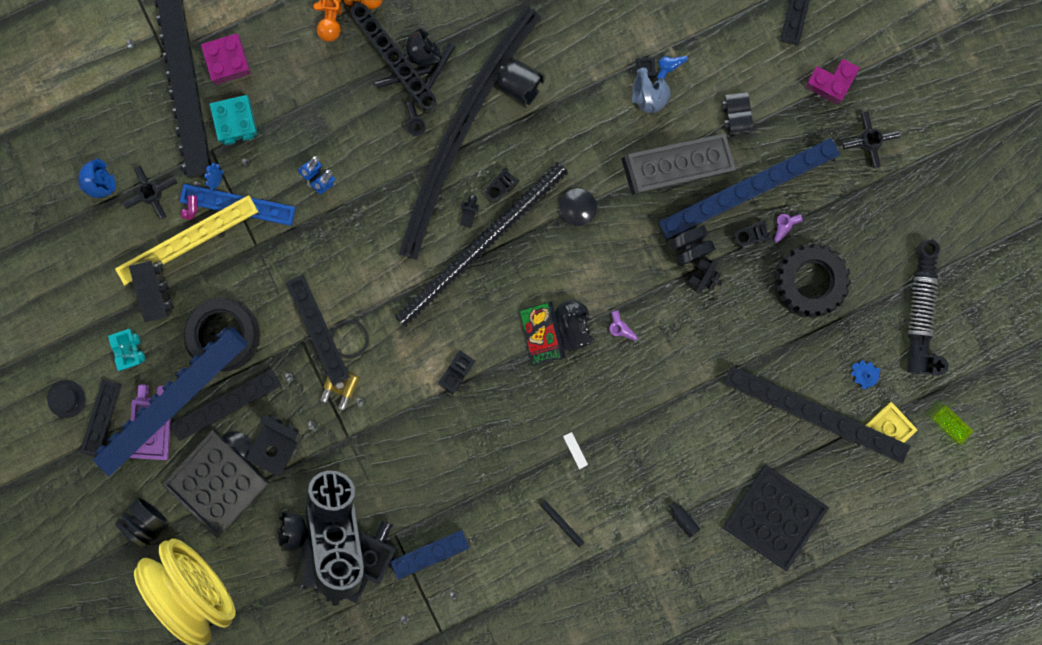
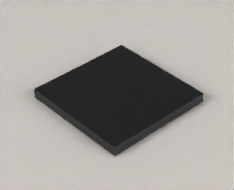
M214 429L162 486L218 538L270 482Z
M764 464L722 528L787 572L829 507Z

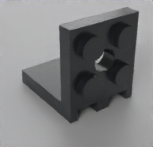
M270 414L269 417H266L264 415L260 421L264 426L246 460L281 477L302 436L298 434L299 430L287 423L285 427L281 424L282 421ZM270 446L277 448V454L274 457L267 455V449Z

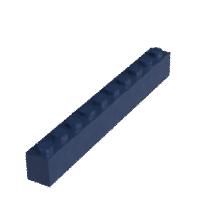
M832 138L659 221L658 226L665 241L836 159L840 154Z
M233 327L228 331L224 328L217 335L219 339L214 344L210 342L203 348L205 353L201 357L197 354L189 362L191 366L187 370L183 367L175 375L178 378L173 383L169 381L162 388L164 392L160 396L156 393L148 401L150 405L147 408L143 406L135 414L137 418L133 422L129 419L121 427L124 430L120 434L116 432L108 439L110 444L107 447L102 445L95 452L97 456L92 461L109 477L247 346L248 342Z

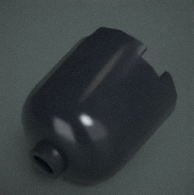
M513 60L499 68L497 75H499L497 85L502 93L526 108L527 104L531 105L540 91L537 88L540 82L544 84L546 77L519 60Z

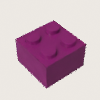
M238 33L201 44L211 80L215 85L252 74L242 39Z

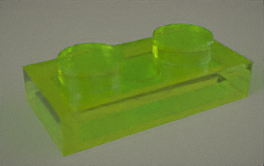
M943 405L931 418L958 445H962L974 432L947 405Z

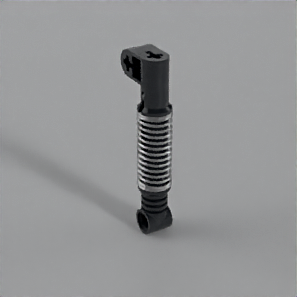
M929 239L921 242L917 247L918 259H920L918 263L920 265H917L919 270L914 274L913 279L917 283H913V285H918L919 287L912 288L915 290V292H912L915 296H912L914 300L911 301L914 302V305H911L913 313H910V315H913V317H910L912 322L909 323L912 326H909L911 330L908 331L910 349L907 373L936 376L945 374L948 371L949 364L944 357L928 355L929 343L933 337V330L931 328H934L931 324H934L932 320L935 319L932 317L935 315L932 311L936 310L933 308L936 306L933 303L936 302L934 298L937 296L934 294L937 291L934 290L937 289L936 285H938V276L936 271H934L937 267L934 265H937L935 260H937L940 253L939 243L936 240ZM927 244L932 247L931 255L925 252ZM928 358H930L929 364L937 363L940 365V368L929 367L927 372Z

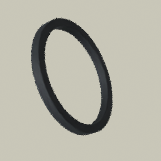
M345 320L333 328L331 336L332 338L334 337L335 331L342 324L355 323L359 325L366 335L364 348L355 355H344L339 352L341 357L355 358L366 350L369 343V335L361 323L354 320Z

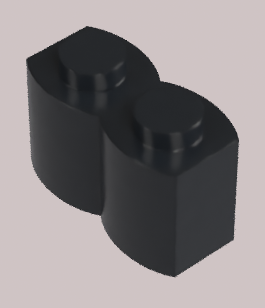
M748 92L725 95L724 101H721L722 112H726L727 119H724L725 131H728L729 135L751 133L753 131V120Z

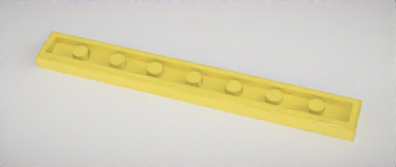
M250 195L115 268L124 286L133 282L129 269L131 264L158 257V260H161L164 265L257 214L259 211Z

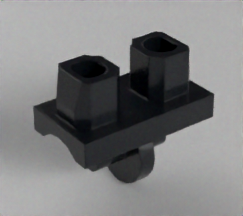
M700 259L696 268L704 271L705 274L702 278L692 274L688 281V284L696 289L695 292L702 293L708 281L710 283L707 288L711 291L715 285L721 287L722 282L718 280L721 273L716 271L714 276H711L718 264L717 261Z

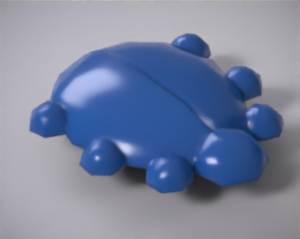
M212 163L211 166L209 165L206 168V186L210 187V191L217 188L222 181L224 171L219 169V164L215 165V163Z
M862 360L860 364H853L852 368L854 371L851 372V375L856 376L855 383H860L863 389L872 387L878 382L880 368H875L872 362L865 364V361Z

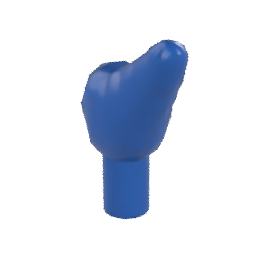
M662 57L659 60L661 70L656 79H665L668 72H672L685 63L688 57Z

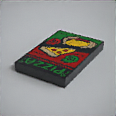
M550 301L519 310L532 365L536 366L566 358L553 302Z

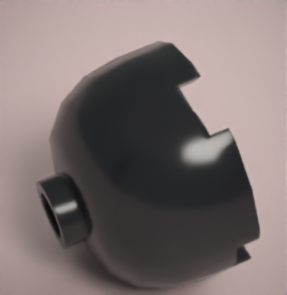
M423 28L417 29L408 37L406 41V57L411 63L414 62L421 67H429L441 60L442 55L436 42L432 43L427 38L429 33Z
M281 512L278 519L282 520V524L277 530L278 544L283 546L281 551L296 550L303 545L306 537H308L307 525H305V521L300 515L292 512Z

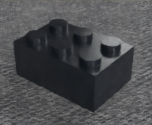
M158 257L131 264L129 269L144 323L168 317L175 307L172 297L169 298L168 296L169 284L167 279L163 278L164 266L162 261H159Z

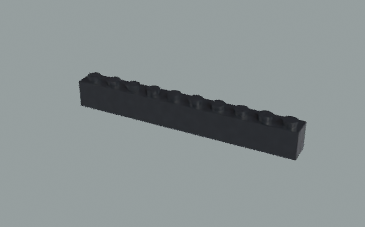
M154 0L155 7L159 10L157 22L162 27L160 40L162 45H165L166 52H163L165 63H168L169 68L166 71L168 82H171L172 89H169L170 97L175 103L173 115L178 120L176 133L178 137H181L182 144L179 145L181 156H184L185 163H182L183 172L190 179L205 177L207 166H211V159L183 0Z
M734 366L729 368L723 385L894 462L903 464L910 449V445Z

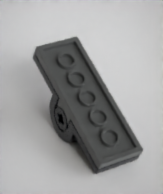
M726 134L631 153L621 158L632 195L654 190L658 192L669 191L698 180L729 174L736 170Z

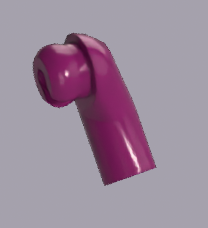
M188 195V209L181 211L182 219L192 220L197 212V195Z

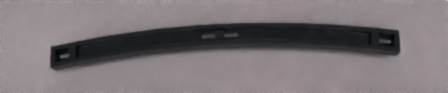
M526 5L485 62L461 102L439 145L419 192L399 251L400 256L418 260L431 216L448 173L477 114L498 80L499 75H497L499 68L511 61L525 39L542 18L534 8L531 9ZM533 16L534 18L530 21L529 24H527L529 19ZM467 115H468L469 117H468V119H467L465 125H463V122L465 121V119H466V117H467ZM458 132H460L459 137L457 138L456 142H454ZM413 244H415L413 254H411Z

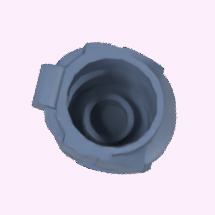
M639 68L636 79H634L632 102L638 104L639 109L643 112H659L670 99V88L663 78L658 79L652 87L647 69Z

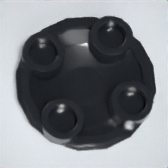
M572 189L565 193L560 200V214L563 220L570 225H586L596 215V200L585 189Z

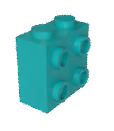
M248 95L210 103L217 138L221 144L231 145L236 143L235 140L239 139L248 141L258 135Z

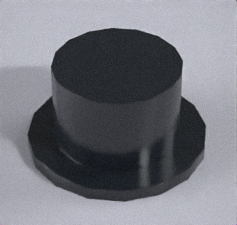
M63 380L54 384L47 396L51 412L62 418H70L79 414L84 408L86 401L85 392L82 387L70 380Z

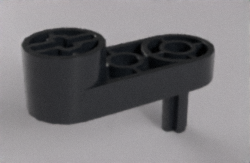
M324 471L314 476L309 483L305 515L316 587L326 596L327 602L332 601V606H337L341 600L350 598L357 593L362 583L364 566L354 507L355 487L353 482L347 475L338 471ZM329 537H336V538H338L340 541H338V542H332V541H330L328 538H329Z

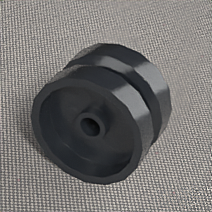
M705 225L687 230L667 242L671 252L683 249V252L677 254L674 258L678 267L693 262L716 250L712 240L699 242L709 234Z

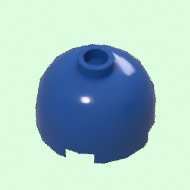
M100 159L86 163L79 172L78 184L80 189L93 198L108 196L116 189L114 175L109 176L105 168L108 165Z

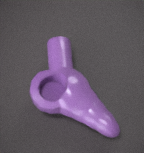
M787 214L778 216L775 243L781 241L794 224L803 221L800 214L791 218Z
M619 311L611 312L614 323L609 327L610 333L613 336H623L634 341L638 340L636 334L625 322L621 321Z

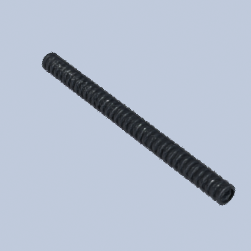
M556 162L555 166H551V170H547V174H543L537 183L534 182V186H530V190H526L525 195L522 194L521 198L516 200V203H512V207L507 208V212L504 211V214L500 215L498 220L495 219V223H491V227L486 228L487 231H483L481 236L478 235V239H474V243L469 244V248H465V251L461 252L459 257L456 256V260H452V264H448L442 273L439 272V276H435V280L430 281V285H426L425 289H421L422 292L420 294L417 293V297H413V301H409L403 310L400 309V313H396L395 318L404 327H407L409 322L412 323L413 318H417V314H421V310L424 311L426 306H430L429 303H433V299L438 298V294H442V291L446 290L448 285L451 286V282H455V278L460 277L459 274H463L465 269L468 270V266H472V262L477 261L478 256L481 257V254L485 253L487 248L490 249V245H494V241H498L504 232L507 233V229H511V225L516 224V220H520V217L524 216L525 212H529L530 207H534V203L537 204L543 195H547V191H551V187H555V183L558 184L560 179H564V175H568L567 169L560 162Z

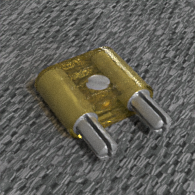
M348 373L351 379L333 387L327 376L323 386L325 390L321 401L327 403L331 391L343 395L338 408L341 409L342 407V410H344L348 399H351L360 377Z

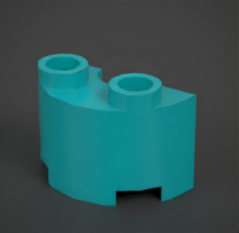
M127 329L108 336L119 372L146 361L143 351H140L138 344H141L138 333L133 334L131 329Z

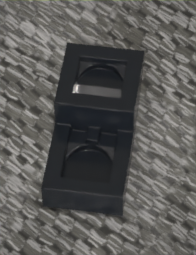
M459 350L437 385L454 395L475 363V360Z

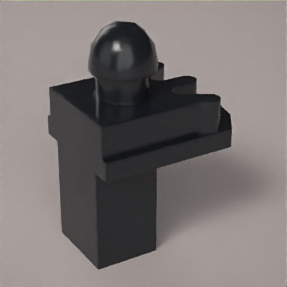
M471 194L468 197V203L462 202L461 210L463 215L460 226L472 228L475 214L478 215L479 205L476 204L477 196L475 194Z

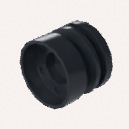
M137 497L129 506L133 516L123 513V519H118L115 524L131 542L142 548H148L150 545L148 540L154 541L155 539L151 530L160 533L168 524V520L149 502Z

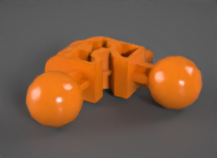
M319 0L318 3L313 5L316 11L325 12V18L317 26V34L323 41H334L340 35L341 30L339 23L336 21V15H341L342 7L339 4L342 0ZM383 0L343 1L349 6H353V2L358 1L371 10L378 8Z

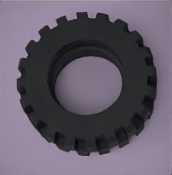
M819 243L804 244L796 247L780 260L778 268L775 270L774 287L777 289V298L780 297L781 304L790 309L791 313H796L800 317L816 318L833 312L844 302L843 299L849 293L848 286L851 285V280L848 279L850 271L849 268L846 269L844 258L841 259L836 250L832 251L829 246H821ZM806 263L819 264L825 269L829 277L828 290L823 296L816 299L802 296L795 286L794 277L796 271Z

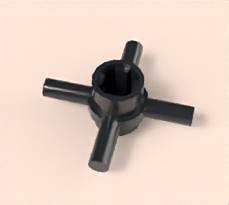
M863 112L861 115L865 131L860 135L859 139L842 142V147L845 150L861 146L865 151L870 152L873 169L881 167L877 150L881 147L883 141L900 138L899 131L882 134L879 130L872 129L869 112ZM869 135L871 139H876V142H874L872 145L868 143L869 141L867 136Z
M141 166L136 167L134 170L141 182L138 188L139 195L123 202L124 207L128 209L143 201L153 206L160 220L166 218L167 216L159 201L163 190L178 183L176 178L172 177L157 184L148 181ZM151 188L155 191V194L147 198L146 195L149 193L147 189Z

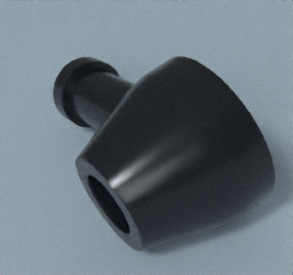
M408 101L405 103L410 116L407 130L412 136L418 137L424 134L426 124L423 119L417 116L415 102ZM416 125L421 127L419 131L413 130Z

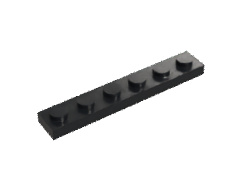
M304 275L286 282L332 386L334 387L351 379Z
M270 369L170 425L178 440L182 441L282 385L273 369Z

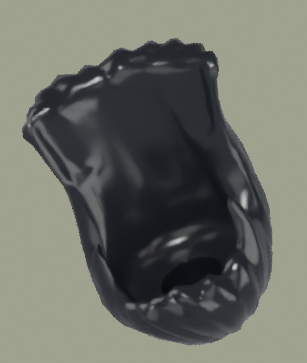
M575 299L566 300L559 304L555 309V315L564 351L571 352L591 345L594 339L587 326V321H589L587 306Z

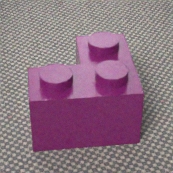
M842 59L835 72L831 74L817 66L807 81L805 88L838 105L843 100L860 67Z

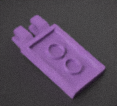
M138 385V397L132 400V422L137 418L135 414L143 406L147 408L150 405L148 402L151 399L148 398L149 385ZM158 386L157 394L159 396L164 392L162 389L164 386ZM171 418L129 458L168 460Z

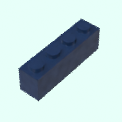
M462 529L397 557L390 562L397 579H401L469 549L470 545Z

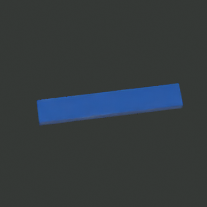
M183 184L180 203L188 205V195H197V207L221 211L245 196L216 190L210 191L207 188ZM251 198L259 212L250 218L288 226L293 225L296 207Z

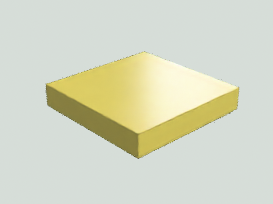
M892 402L886 405L865 425L903 443L918 431Z

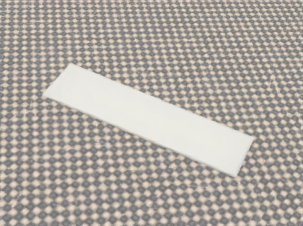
M572 432L563 436L579 469L587 466L588 464Z

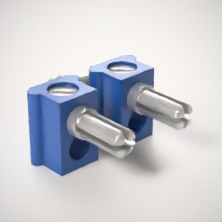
M314 156L309 162L300 167L298 172L307 180V185L310 188L313 187L319 194H322L334 185L335 178L332 176L331 170H327L310 184V179L320 173L322 167L319 163V158Z

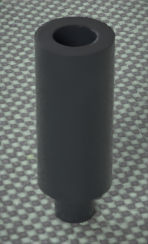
M672 502L668 506L672 510L670 513L690 538L700 531L699 526L682 505L677 506L675 502Z

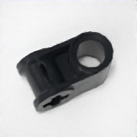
M507 167L498 174L486 189V199L490 203L500 202L520 182L519 179H515L508 172L509 169ZM495 189L499 191L500 195L497 198H492L489 192Z
M766 221L750 225L735 232L732 237L733 244L736 247L742 248L771 240V236H768L765 227ZM740 233L746 236L747 240L745 243L739 241L738 235Z

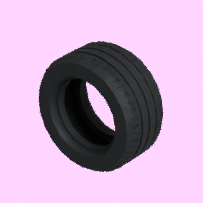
M228 298L206 300L194 308L186 320L183 330L186 350H188L187 352L191 358H194L197 354L201 357L205 353L203 350L205 347L203 342L205 324L216 315L230 314L239 322L242 329V337L248 344L220 372L239 369L254 357L253 355H255L260 341L258 321L251 310L240 302Z

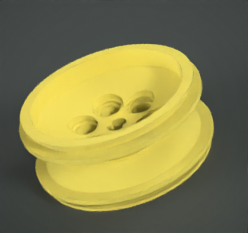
M177 539L163 541L159 545V555L163 564L149 558L141 559L134 570L136 585L151 611L174 636L188 645H205L211 640L208 620L223 628L228 627L232 623V619L236 615L233 601L222 581L197 552Z

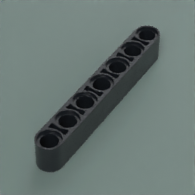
M362 3L355 4L351 9L354 23L421 111L426 114L433 113L437 108L434 94L367 6ZM358 12L365 13L363 17L356 16ZM370 26L376 27L374 32L367 31ZM381 41L388 42L384 47L378 46ZM394 55L399 57L395 62L389 60ZM404 70L410 72L406 77L400 75ZM420 85L422 88L420 91L415 92L412 90V87ZM431 100L433 104L431 106H424L423 102Z

